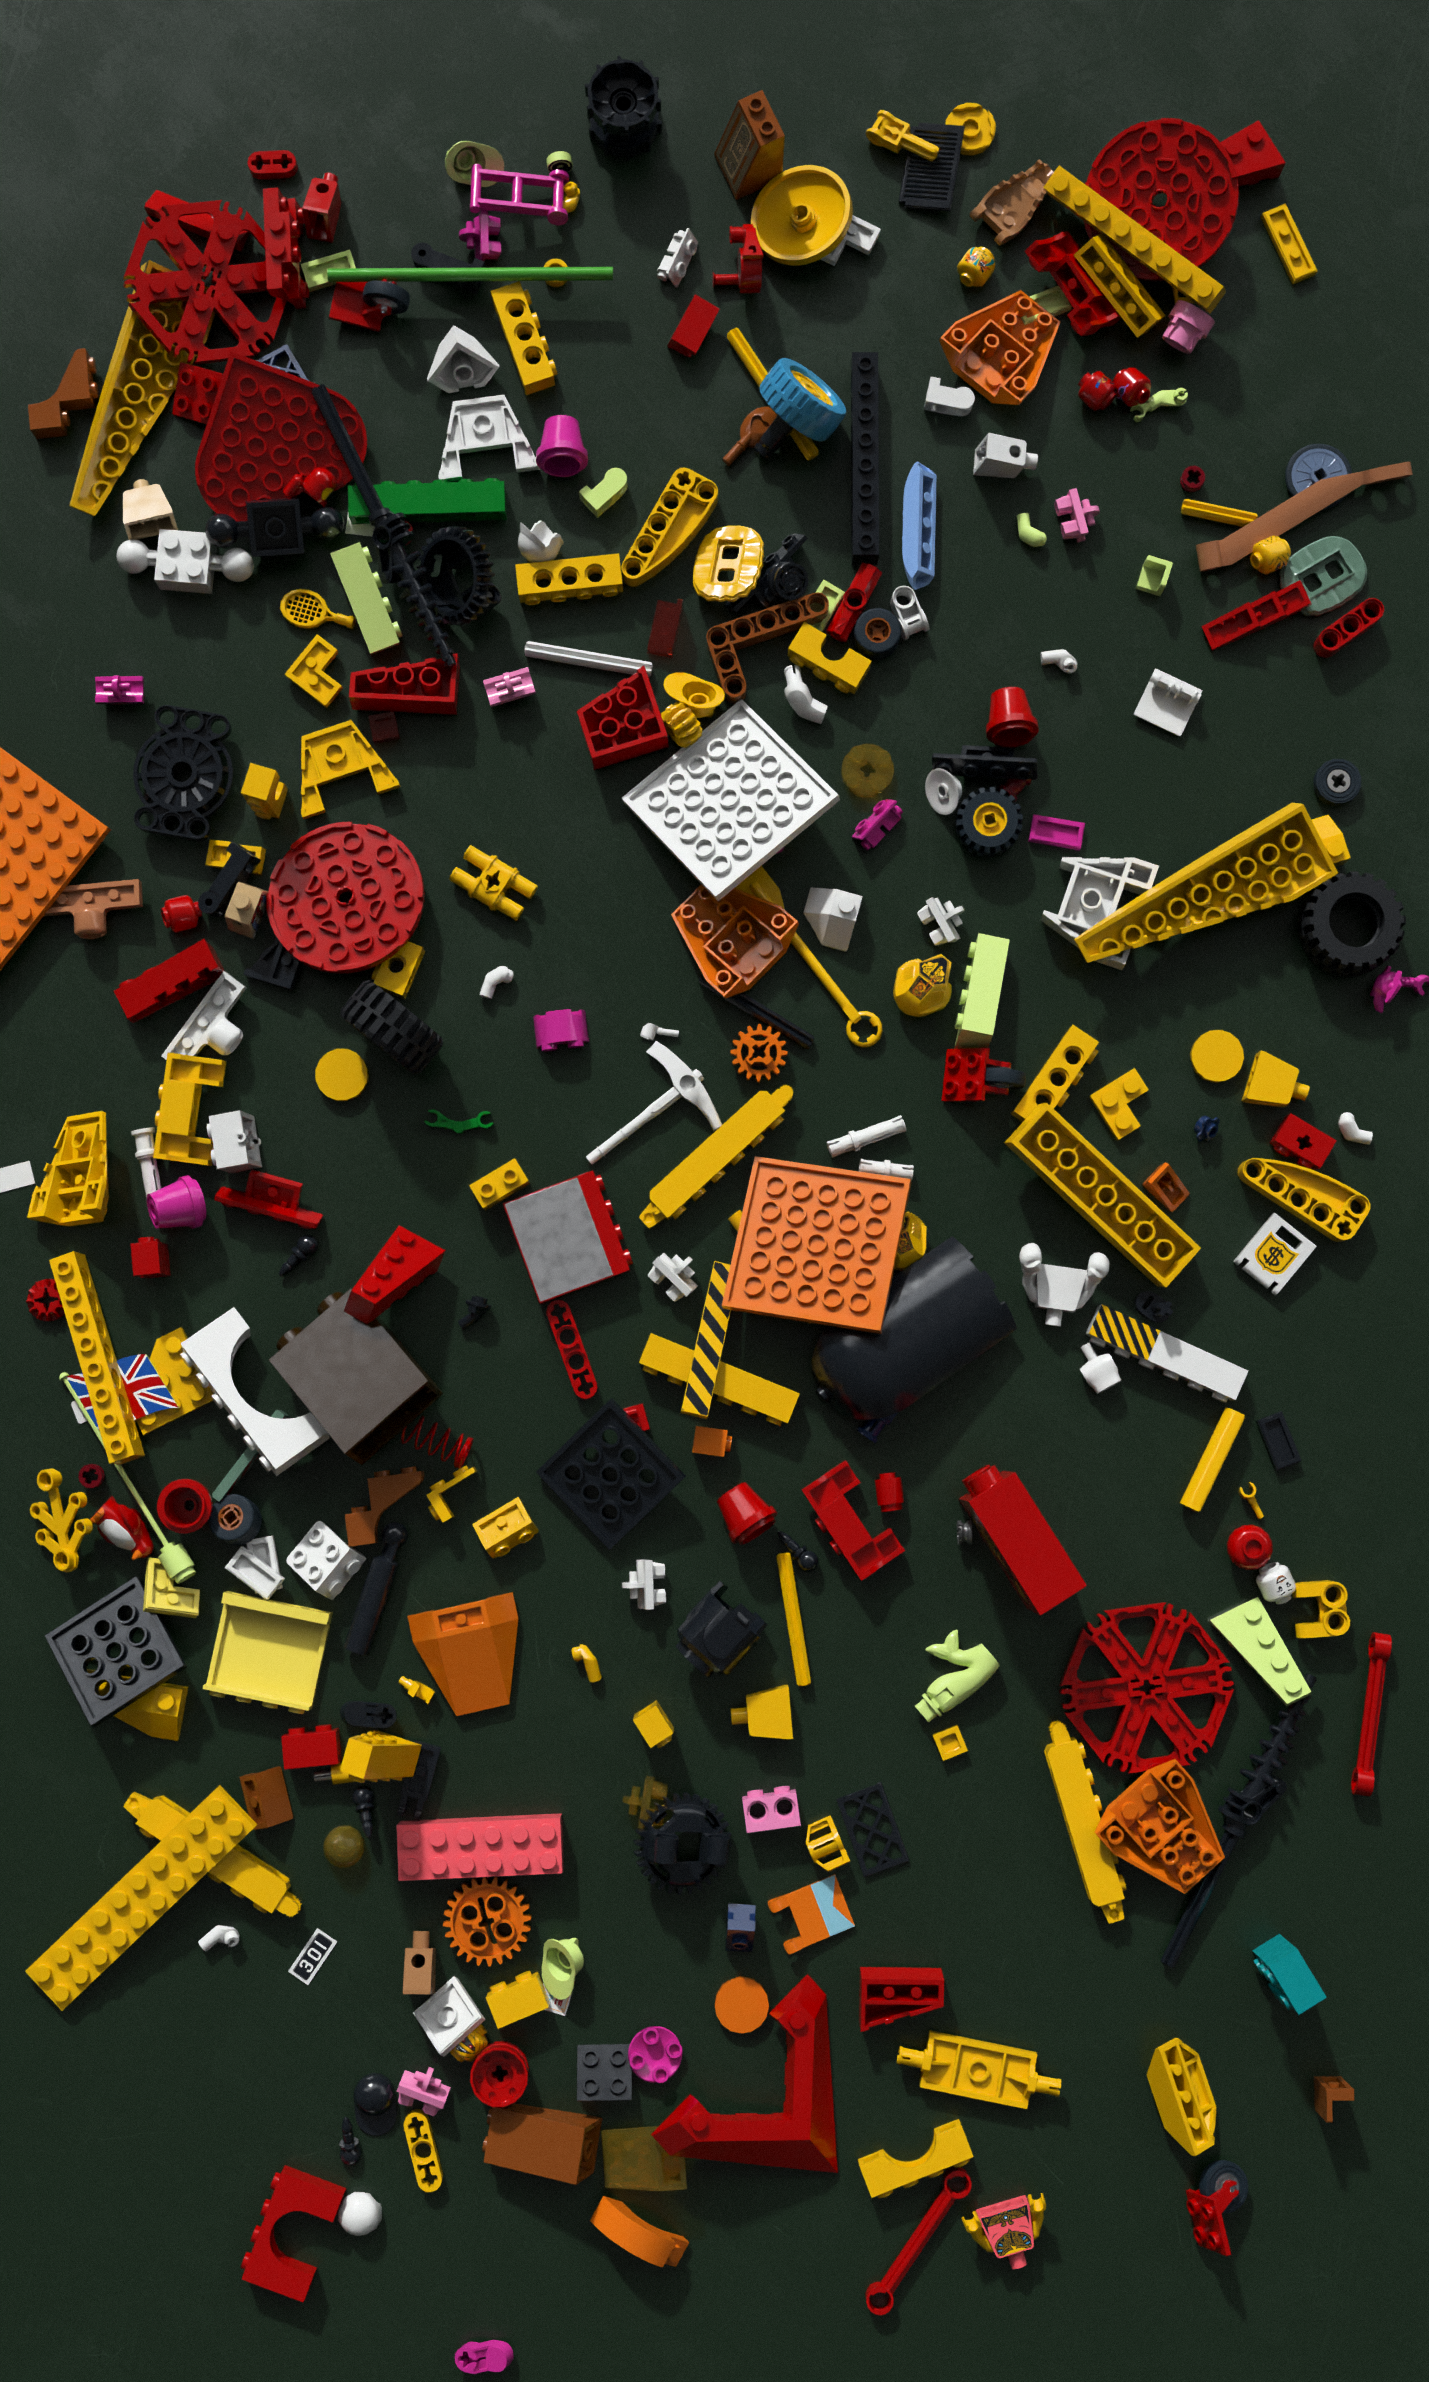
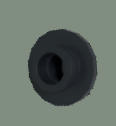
M472 1296L471 1300L467 1299L465 1301L470 1313L458 1321L462 1329H466L475 1323L482 1314L491 1309L492 1305L487 1303V1298Z

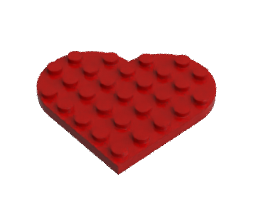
M233 351L230 352L195 462V476L198 488L205 502L215 513L227 514L234 518L236 522L247 521L245 501L289 498L283 493V489L295 474L303 473V478L305 479L314 468L318 467L328 469L335 476L337 487L332 492L344 487L353 479L312 394V389L320 385ZM326 388L363 463L367 450V434L362 418L348 399L338 392Z

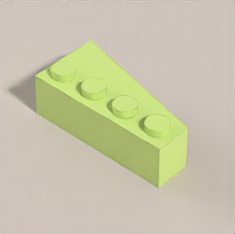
M360 542L330 553L370 654L373 655L399 645L398 638L402 637V633L397 621L391 622L388 613L393 611L388 598H382L378 588L383 587L378 573H372L368 563L373 562L368 548H362Z
M978 933L976 942L970 943L968 957L972 958L971 966L967 965L965 969L964 981H967L966 990L962 989L959 1005H963L961 1014L958 1013L955 1029H958L954 1049L989 1047L995 1027L1010 939Z

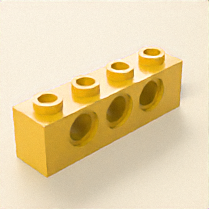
M1103 233L1091 238L1074 254L1075 258L1137 338L1147 333L1166 316Z
M520 281L490 291L495 311L525 394L529 395L555 386L554 376L558 375L553 359L548 361L545 353L549 351L545 336H539L537 329L541 328L536 312L531 314L529 305L532 304L528 289L523 290ZM514 311H521L523 313L519 317L511 316ZM524 334L532 336L527 341L519 339ZM531 358H538L540 360L537 364L528 363V360Z
M619 553L515 564L520 603L525 602L527 605H536L542 600L563 602L566 598L577 597V599L583 600L598 594L612 597L618 595V592H623ZM592 574H600L602 579L599 582H592L589 580V577ZM569 576L577 579L572 585L564 584L563 580ZM542 579H547L551 582L546 588L539 587L537 583Z
M1072 1025L1011 1115L1023 1122L1038 1106L1036 1103L1038 1095L1046 1096L1049 1100V1105L1053 1109L1056 1105L1061 1108L1070 1095L1066 1092L1070 1084L1072 1083L1076 1086L1083 1076L1084 1072L1081 1071V1068L1085 1062L1091 1064L1099 1051L1095 1048L1099 1042L1075 1025ZM1067 1052L1075 1053L1078 1057V1063L1074 1065L1069 1064L1065 1059V1054ZM1057 1073L1063 1077L1064 1082L1062 1086L1052 1084L1050 1079L1052 1074Z

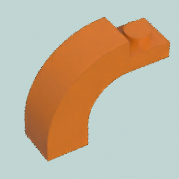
M602 2197L590 2219L594 2226L614 2243L631 2254L662 2268L665 2264L676 2267L689 2244V2241L684 2236L650 2225L634 2214L622 2201L609 2197Z

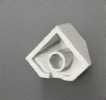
M453 325L438 346L427 381L447 393L458 392L459 388L474 386V388L485 387L498 370L499 364L476 338Z
M810 888L804 915L815 931L821 945L847 952L863 896L838 889Z

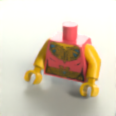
M1040 2193L1041 2197L1037 2200H1033L1031 2194L1027 2196L1028 2200L1025 2195L982 2207L972 2212L974 2215L972 2219L965 2220L964 2216L961 2219L966 2231L971 2234L973 2240L987 2252H994L997 2258L1008 2256L1011 2268L1019 2269L1027 2265L1024 2251L1034 2248V2240L1039 2237L1046 2209L1044 2194Z

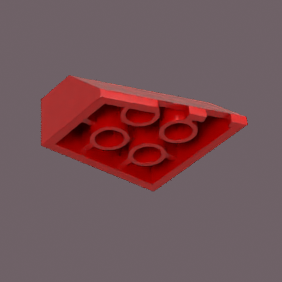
M644 665L637 670V673L628 679L624 678L617 683L615 688L606 694L602 693L577 711L594 770L669 747L668 735Z

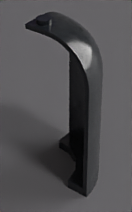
M951 1236L892 1278L881 1334L834 1326L826 1327L815 1346L812 1356V1374L818 1388L815 1392L822 1403H829L839 1413L854 1419L872 1420L893 1415L914 1403L1017 1329L1006 1302L1000 1303L993 1291L996 1285L985 1270L981 1273L971 1262L974 1256L958 1240Z

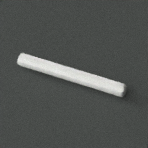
M531 641L526 643L524 651L527 657L631 675L637 673V670L644 665L647 675L650 677L653 669L652 663L647 661Z

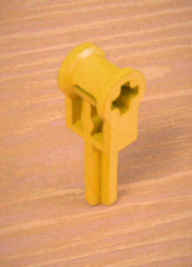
M880 110L877 113V120L874 125L866 131V137L873 144L885 147L897 154L901 148H905L929 161H933L939 153L938 146L911 134L910 124L894 117L885 110Z

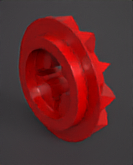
M44 1279L35 1282L32 1288L28 1290L26 1303L29 1312L37 1319L54 1321L65 1314L54 1279ZM47 1292H49V1296L58 1298V1300L51 1302L48 1308H46L45 1303L38 1302L39 1299L46 1296Z

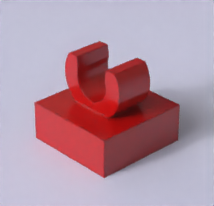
M643 1403L623 1409L643 1431L650 1429Z

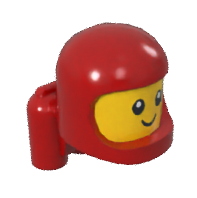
M318 467L314 468L305 479L303 478V473L295 474L283 489V493L289 498H292L294 495L297 496L304 491L322 506H326L328 503L326 499L336 489L337 481L333 473L328 469Z

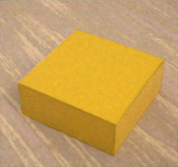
M958 1725L932 1734L943 1761L968 1751Z

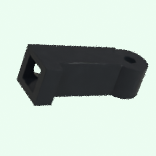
M423 242L414 245L411 251L412 260L416 268H486L485 262L475 258L471 265L437 252L429 244ZM444 281L474 294H478L483 281Z
M232 841L226 849L232 855L209 888V891L202 893L198 900L199 909L214 917L222 916L227 911L237 883H246L261 861L260 858L249 850Z

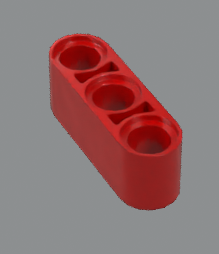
M1369 598L1324 629L1314 642L1315 653L1319 657L1329 658L1372 628L1383 616L1384 606L1382 602L1376 598ZM1364 609L1373 611L1375 617H1368ZM1343 624H1350L1354 632H1347ZM1323 639H1330L1333 647L1325 646Z

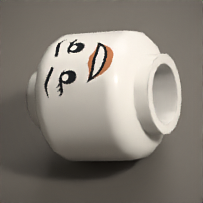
M1273 1562L1260 1568V1574L1256 1578V1583L1263 1598L1268 1602H1276V1604H1283L1291 1600V1594L1296 1589V1583L1289 1568L1285 1565H1279L1278 1562Z

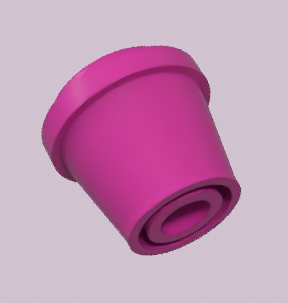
M556 415L545 421L541 444L536 451V464L547 474L556 477H569L582 471L588 464V452L583 445L579 422L571 416Z
M189 1175L179 1177L176 1182L147 1194L149 1216L156 1229L188 1226L194 1229L201 1227L206 1219V1204L198 1182Z

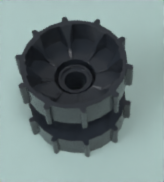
M618 56L617 60L610 61L603 66L596 65L597 71L592 76L590 83L585 84V95L588 97L589 104L587 106V118L590 119V140L594 139L598 146L604 150L605 156L611 154L617 157H626L627 161L630 160V157L639 155L645 150L650 152L651 145L655 141L657 134L662 133V121L659 120V112H661V99L658 98L659 77H654L644 66L643 60L638 63L632 60L621 59V56ZM623 106L629 108L626 111L619 110V108Z

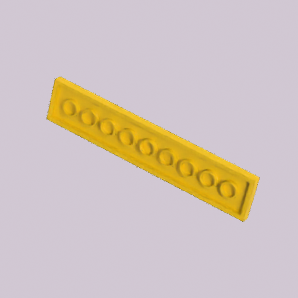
M219 1785L25 1972L63 2011L257 1826V1823Z

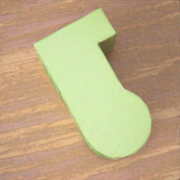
M611 468L606 472L604 479L592 490L586 485L579 491L580 500L597 518L627 491L626 473L620 468Z

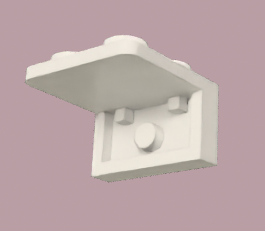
M317 1521L290 1553L286 1561L316 1592L333 1600L343 1590L350 1578L359 1571L367 1558L359 1551L349 1547L325 1523Z

